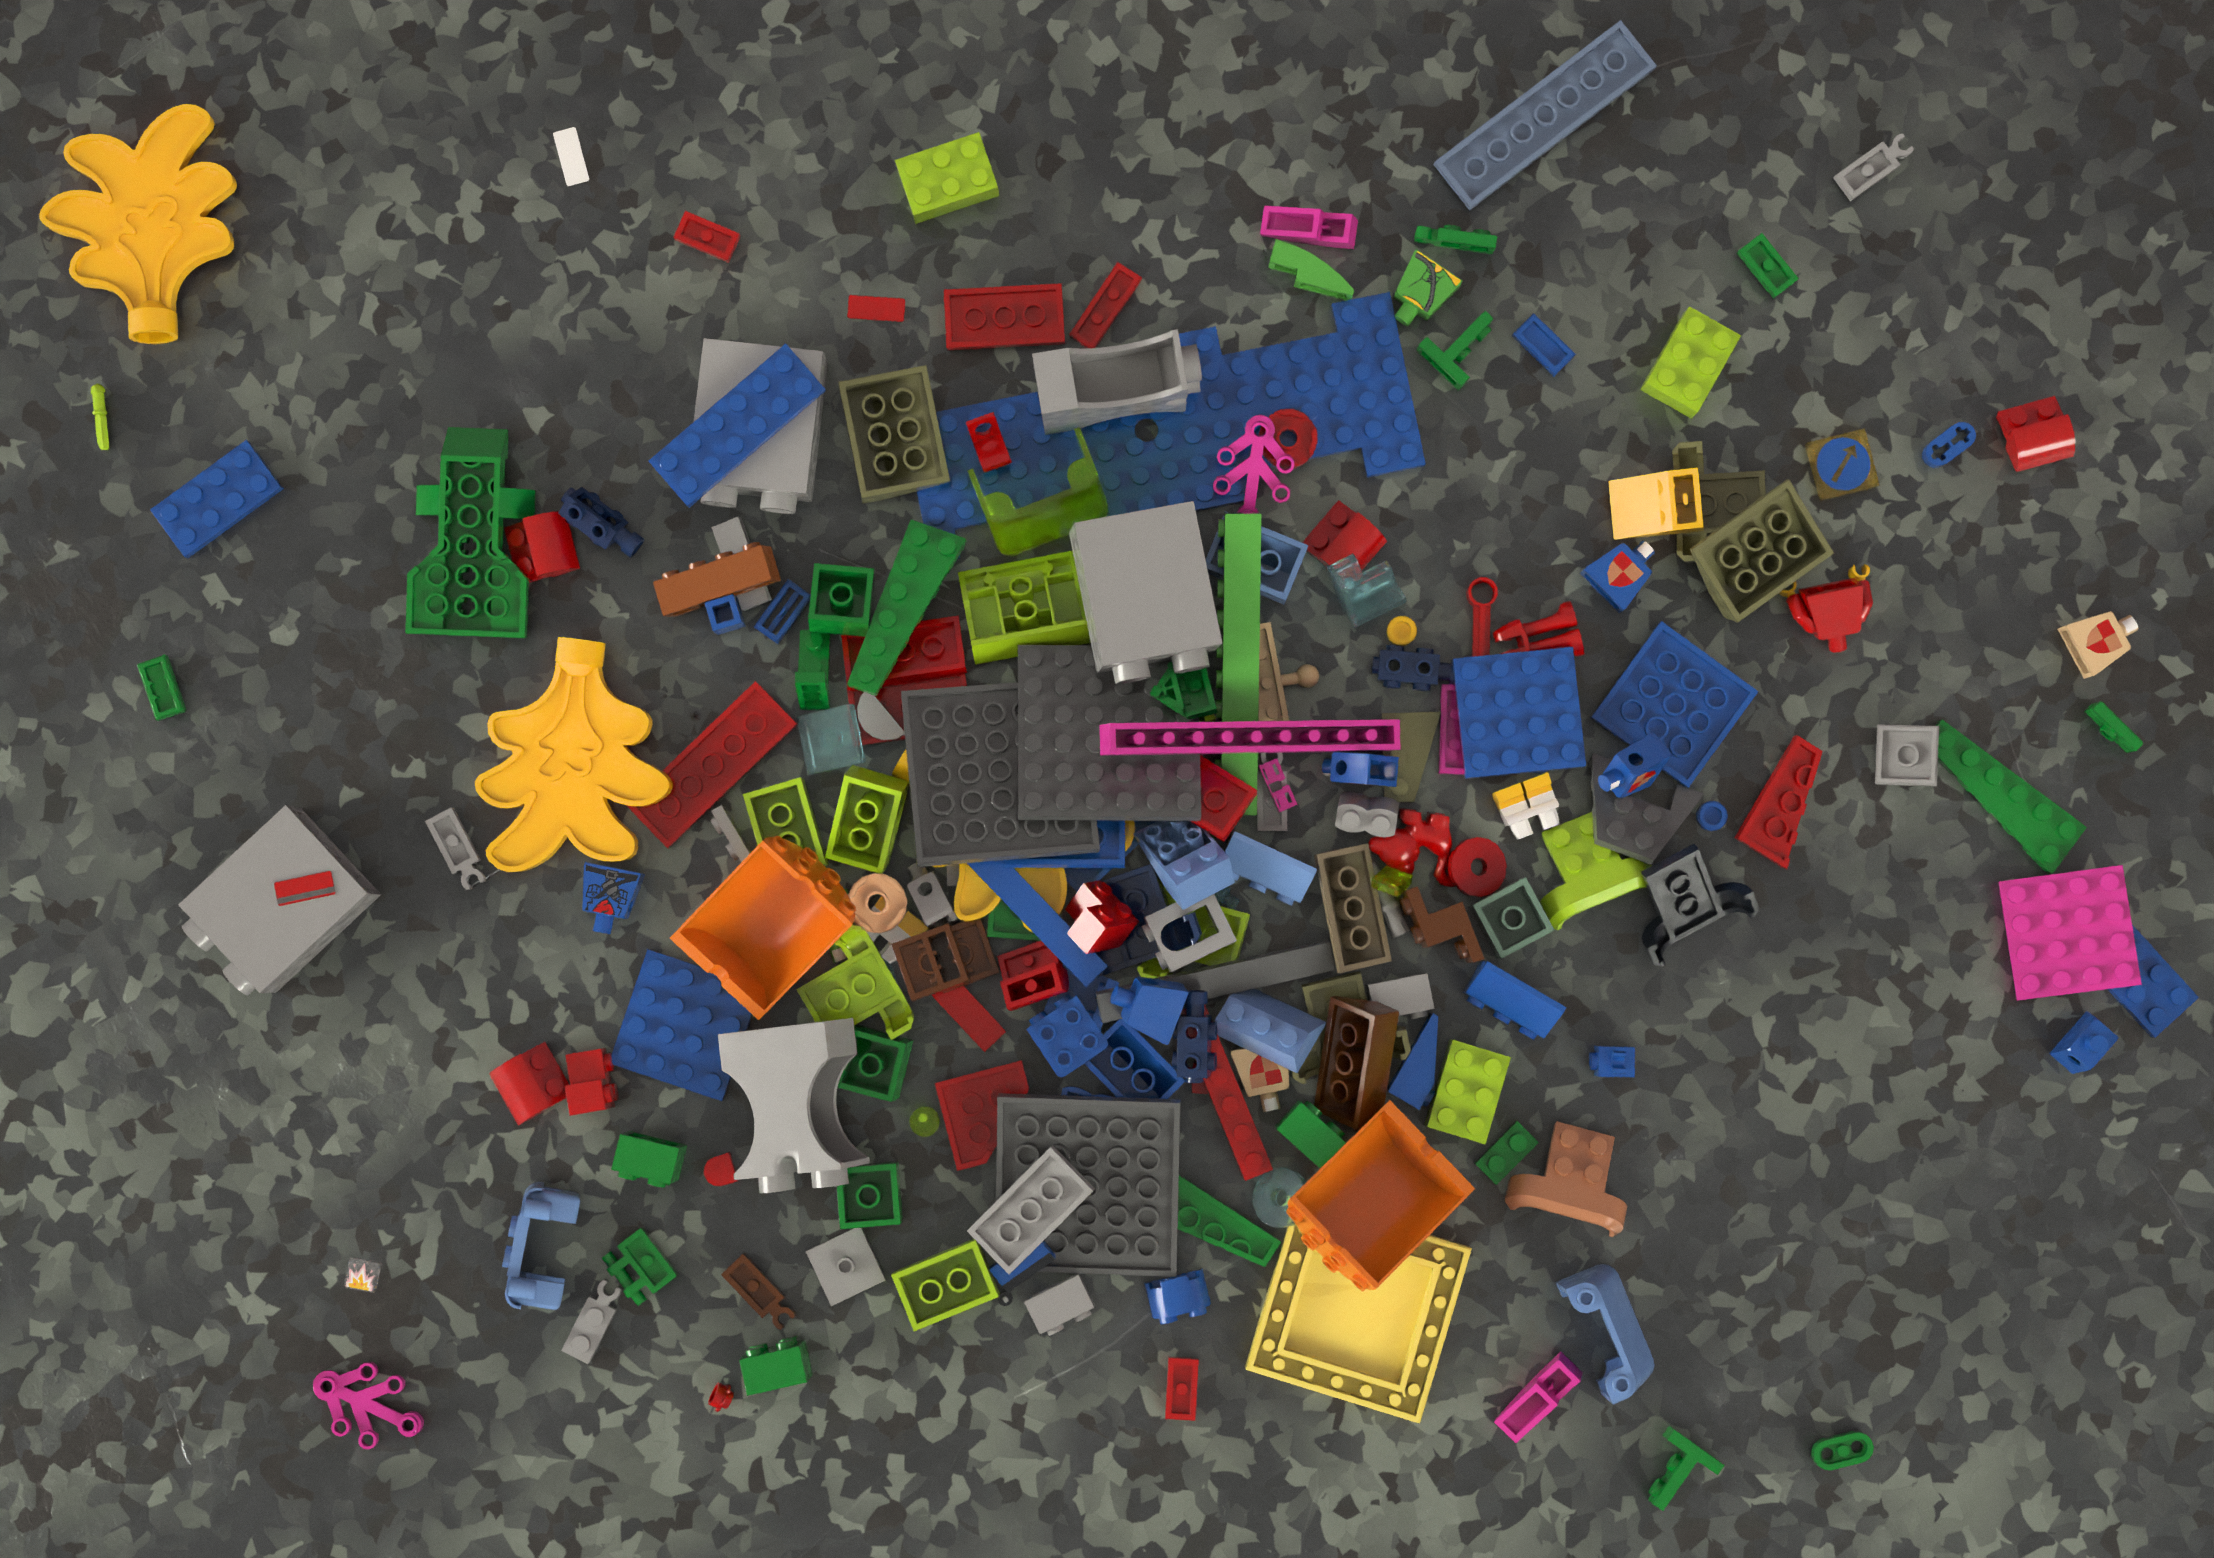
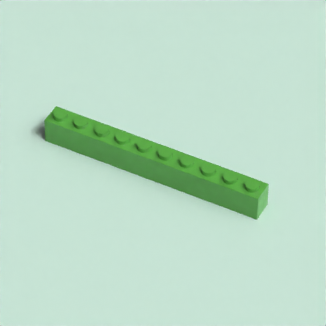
M1224 512V519H1218V537H1224V549H1218V568H1223V580H1217V598H1223V610H1217L1219 628H1222L1223 644L1216 649V658H1222V670H1216V688H1222V699L1216 700L1218 711L1216 718H1221V722L1258 721L1261 513ZM1258 753L1221 754V759H1215L1217 766L1257 790ZM1257 795L1243 815H1257Z

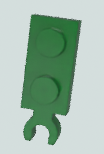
M1444 225V228L1438 229L1417 226L1414 242L1432 243L1438 247L1493 254L1496 248L1497 236L1490 235V231L1483 229H1474L1473 232L1461 231V227L1455 225Z

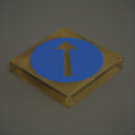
M1865 428L1805 444L1820 501L1880 486Z

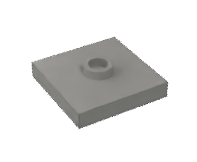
M1877 724L1875 784L1937 787L1939 726Z
M853 1228L806 1251L831 1306L886 1280L863 1228Z

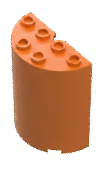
M777 835L762 840L670 937L704 971L716 975L721 981V986L758 1020L773 1007L855 921L856 907L840 884L841 878L838 873L831 868H826L818 860L817 854L808 847L803 849Z
M1389 1100L1288 1200L1286 1213L1303 1234L1301 1237L1302 1242L1310 1250L1314 1251L1316 1249L1323 1257V1264L1331 1272L1339 1271L1361 1291L1365 1289L1376 1290L1475 1188L1440 1151H1436L1428 1144L1426 1137Z

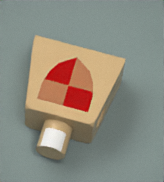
M2110 611L2058 628V631L2080 673L2086 679L2095 676L2131 649L2126 636L2138 631V625L2131 615L2117 621L2114 613Z
M1245 1048L1230 1050V1055L1247 1097L1260 1095L1263 1112L1280 1109L1277 1091L1289 1089V1069Z

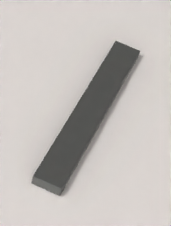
M1326 939L1154 979L1179 982L1187 990L1208 991V999L1334 971L1335 968L1331 942ZM1127 984L1119 987L1130 990L1132 984ZM1114 988L1096 991L1102 1023L1122 1019L1121 1011L1123 1007L1111 1004L1110 1002Z

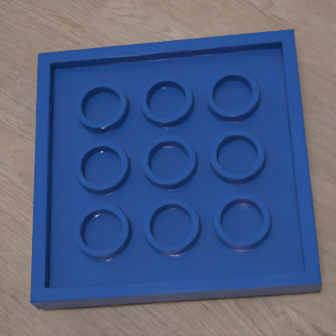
M1661 621L1590 718L1628 746L1654 732L1672 754L1662 771L1684 787L1689 788L1758 691Z
M1573 647L1455 658L1452 660L1465 779L1586 766Z
M647 949L611 1055L612 1064L724 1101L731 1076L723 1072L721 1068L718 1034L747 1031L752 1014L721 986V981L713 973H707L698 965Z

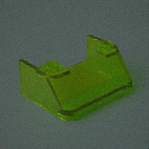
M1080 427L1074 429V433L1083 458L1074 461L1068 468L1067 478L1071 488L1015 510L1009 496L1002 492H994L984 496L974 470H967L996 547L1003 555L1015 556L1067 536L1075 522L1107 516L1108 502Z

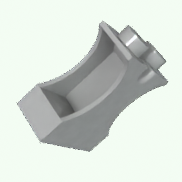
M1178 329L1153 338L1123 345L1086 349L1063 348L1032 354L1045 435L1078 430L1102 421L1136 414L1185 412L1187 395L1201 391L1200 381H1202V373L1197 345L1181 347Z
M853 1018L718 1034L722 1071L730 1075L744 1090L751 1104L754 1116L753 1143L746 1160L734 1173V1180L758 1178L759 1193H772L796 1189L794 1172L798 1174L811 1172L812 1188L833 1187L849 1184L847 1168L870 1163L869 1157L859 1151L844 1133L836 1106L837 1088L841 1075L848 1063L857 1055Z

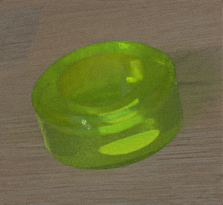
M922 1106L911 1114L910 1127L918 1136L928 1137L938 1130L940 1117L935 1109Z

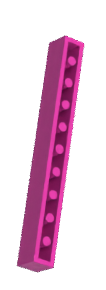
M1400 719L1107 723L1099 725L1100 756L1401 750Z

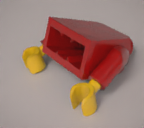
M1866 564L1861 567L1862 575L1857 574L1856 567L1853 565L1848 570L1850 579L1799 589V594L1795 593L1797 586L1795 581L1791 584V590L1784 589L1779 593L1781 596L1787 597L1786 603L1793 618L1807 633L1813 634L1819 640L1828 639L1830 652H1842L1847 649L1846 635L1861 631V624L1865 622L1872 608L1873 598L1870 583L1865 579L1870 573V568Z

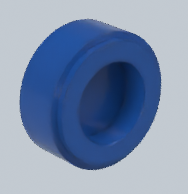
M1717 801L1705 802L1697 809L1696 820L1698 825L1704 830H1719L1727 822V810Z

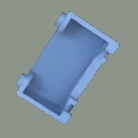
M1600 1264L1557 1281L1556 1285L1562 1297L1568 1296L1570 1303L1577 1311L1590 1313L1599 1309L1618 1354L1604 1360L1606 1365L1605 1374L1601 1379L1596 1380L1601 1395L1612 1404L1629 1398L1652 1374L1654 1360L1619 1274L1611 1266Z

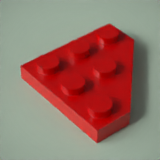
M1022 1060L935 1083L957 1171L988 1162L997 1146L998 1093L1027 1094L1030 1089Z

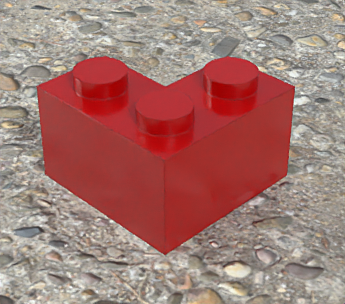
M1101 880L1083 883L1065 908L1075 920L1067 934L1085 954L1120 947L1139 922L1132 914L1130 907L1122 903L1112 893L1111 887Z
M606 1048L566 1054L570 1085H565L569 1116L615 1107V1101H618L619 1095L616 1083L611 1082L610 1071H614L611 1053L607 1054Z

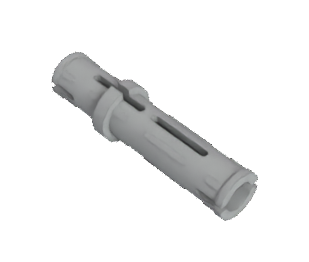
M1370 851L1383 919L1394 939L1410 931V928L1398 907L1400 906L1399 901H1395L1372 851Z

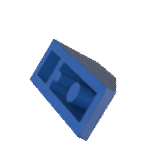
M1430 1013L1410 1047L1411 1052L1402 1061L1387 1087V1092L1420 1110L1422 1105L1427 1107L1435 1094V1091L1431 1089L1435 1082L1438 1016L1434 1013Z

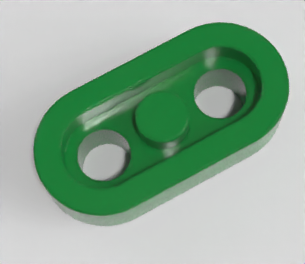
M1850 1431L1818 1440L1812 1447L1811 1456L1814 1463L1820 1468L1835 1470L1867 1461L1873 1454L1874 1446L1872 1440L1866 1434L1860 1431ZM1854 1441L1860 1442V1448L1857 1451H1852L1851 1444ZM1830 1448V1457L1823 1458L1822 1451Z

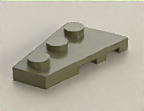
M1441 712L1381 713V720L1400 719L1401 750L1382 751L1384 756L1399 757L1397 787L1383 786V797L1392 798L1399 803L1415 802Z

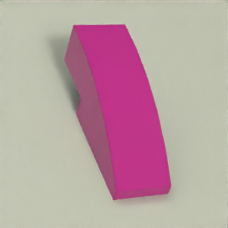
M1264 206L1260 235L1302 244L1354 249L1358 220L1353 214L1323 212L1321 209Z
M1559 1352L1506 1406L1494 1423L1517 1443L1558 1406L1559 1400L1581 1381L1583 1372L1562 1352Z

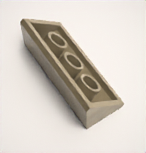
M1360 844L1315 854L1314 858L1337 973L1392 961L1369 844Z

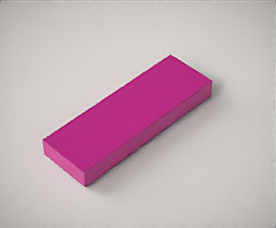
M1441 684L1438 774L1465 775L1455 685Z

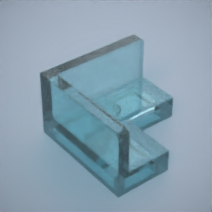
M1354 554L1327 566L1340 607L1354 628L1407 602L1404 593L1396 582L1392 567L1387 560L1364 572L1361 571Z

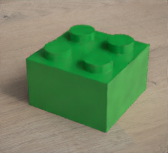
M814 563L808 615L809 632L865 637L871 621L874 568Z
M855 1025L857 1055L844 1069L838 1088L889 1102L895 1101L900 1097L913 1040L900 1036L891 1040L886 1032Z
M1297 1100L1274 1127L1315 1165L1321 1168L1346 1144L1341 1139L1345 1133L1330 1120L1327 1124L1321 1121L1319 1117L1323 1113L1307 1100L1303 1104Z
M627 1131L619 1136L611 1170L619 1171L618 1177L636 1180V1178L643 1177L648 1179L647 1184L665 1188L666 1185L669 1186L679 1180L687 1145Z
M898 1161L871 1163L847 1168L849 1184L837 1186L840 1229L900 1225L903 1222Z
M797 1336L780 1339L775 1344L776 1346L768 1347L767 1343L750 1346L739 1359L747 1396L808 1382L813 1373L805 1339L797 1341Z

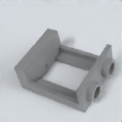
M1215 894L1182 910L1177 902L1146 916L1144 918L1146 925L1142 926L1149 943L1155 940L1159 949L1155 956L1162 970L1168 968L1170 974L1237 941ZM1205 906L1217 933L1180 951L1167 949L1161 940V931L1164 926Z

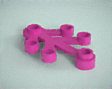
M1265 415L1251 417L1246 423L1245 434L1229 446L1221 447L1217 453L1218 462L1228 466L1234 462L1236 454L1252 444L1251 454L1247 459L1227 474L1216 477L1213 482L1214 491L1219 495H1225L1230 491L1231 485L1248 473L1244 504L1238 508L1236 513H1259L1255 507L1259 476L1264 479L1272 490V496L1275 501L1283 503L1290 497L1289 487L1281 483L1262 458L1265 446L1277 460L1276 466L1281 473H1290L1294 469L1293 457L1286 454L1273 438L1275 433L1274 423ZM1261 425L1265 427L1266 432L1263 435L1255 434L1254 429L1256 426ZM1223 451H1229L1232 454V458L1224 461L1220 455ZM1288 459L1291 461V466L1284 469L1280 466V461ZM1224 480L1227 482L1228 487L1220 490L1216 486L1217 482ZM1284 488L1287 491V495L1279 498L1275 494L1276 490Z
M365 1362L358 1369L341 1375L332 1370L319 1373L313 1381V1391L319 1399L328 1403L333 1418L331 1430L334 1435L344 1436L352 1428L351 1421L344 1415L340 1399L351 1404L361 1434L358 1442L363 1449H371L379 1442V1436L373 1430L367 1412L396 1425L398 1431L406 1437L415 1436L423 1429L424 1420L418 1412L408 1411L402 1414L373 1400L387 1393L397 1394L401 1392L405 1387V1380L402 1376L392 1375L385 1382L356 1392L346 1387V1385L358 1380L370 1381L374 1379L378 1374V1367L375 1363ZM365 1366L372 1368L373 1374L371 1377L364 1375L363 1369ZM392 1379L399 1381V1389L395 1390L391 1387L390 1382ZM324 1381L331 1382V1391H326L323 1388ZM405 1420L413 1422L414 1428L412 1430L405 1428ZM339 1421L346 1424L345 1432L337 1429ZM366 1434L373 1437L372 1445L365 1443L364 1436Z

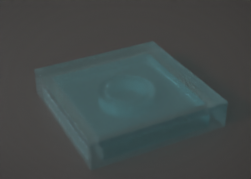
M847 704L796 717L808 775L866 763L854 704Z

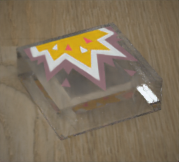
M350 1257L344 1288L375 1293L382 1262Z

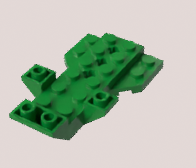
M448 427L441 452L440 485H417L416 515L439 516L438 545L419 565H416L407 573L405 634L527 638L529 578L502 550L503 518L523 519L535 515L536 490L504 488L505 459H508V429ZM470 538H473V543L477 544V548L472 551L471 555H468L469 550H464V544H468ZM469 568H472V573L476 574V578L468 585V580L463 579V574L468 573ZM468 598H471V602L475 603V609H472L468 615L467 610H463L462 604L467 603Z

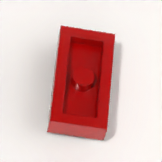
M685 211L673 238L678 242L729 263L741 236L735 231Z
M1168 1356L1165 1419L1195 1421L1199 1358Z

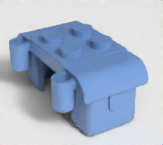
M534 1182L526 1188L518 1216L512 1215L508 1237H512L514 1240L512 1246L506 1245L502 1267L508 1268L505 1298L511 1307L521 1309V1305L551 1310H557L560 1307L565 1285L564 1278L523 1272L520 1269L530 1218L576 1224L580 1205L579 1193L545 1187L544 1182Z

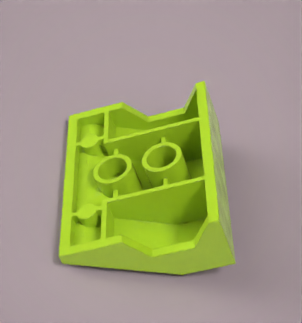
M1073 551L958 572L975 665L1018 657V645H1082L1091 643Z

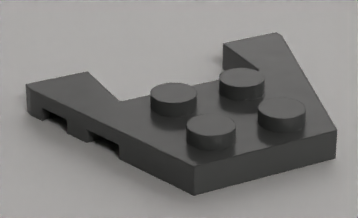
M1593 753L1589 761V768H1591L1592 772L1590 784L1594 805L1592 808L1594 844L1651 865L1700 801L1703 793L1678 784L1674 789L1668 810L1632 796L1618 798L1612 790L1608 792L1602 790L1598 783V777L1603 774L1611 759Z

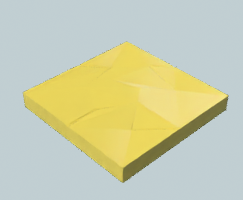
M1289 1218L1245 1369L1420 1424L1472 1248L1430 1234L1376 1290L1365 1289L1361 1291L1339 1271L1333 1273L1323 1264V1257L1316 1249L1312 1251L1302 1242L1301 1237L1303 1234L1295 1222Z

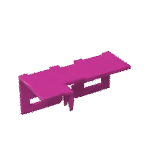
M1276 758L1265 764L1258 765L1278 813L1298 805L1289 785H1285L1282 789L1273 793L1270 789L1269 784L1285 779L1278 759ZM1276 764L1279 775H1276L1272 765ZM1262 769H1264L1268 780L1266 779ZM1286 792L1289 793V796L1292 800L1291 803L1288 802L1285 796Z

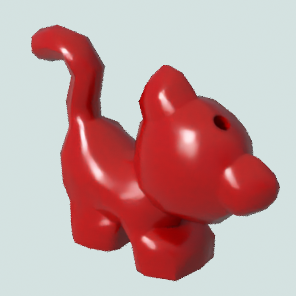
M1399 808L1398 817L1402 823L1406 824V827L1403 829L1396 828L1395 835L1374 836L1369 840L1370 851L1377 854L1380 860L1389 868L1396 870L1397 874L1404 879L1412 875L1415 869L1414 862L1418 860L1420 854V847L1428 848L1438 856V862L1433 875L1439 885L1450 888L1455 887L1450 881L1449 875L1445 872L1453 845L1449 830L1450 816H1445L1442 813L1427 812L1425 820H1422L1421 812L1413 809Z

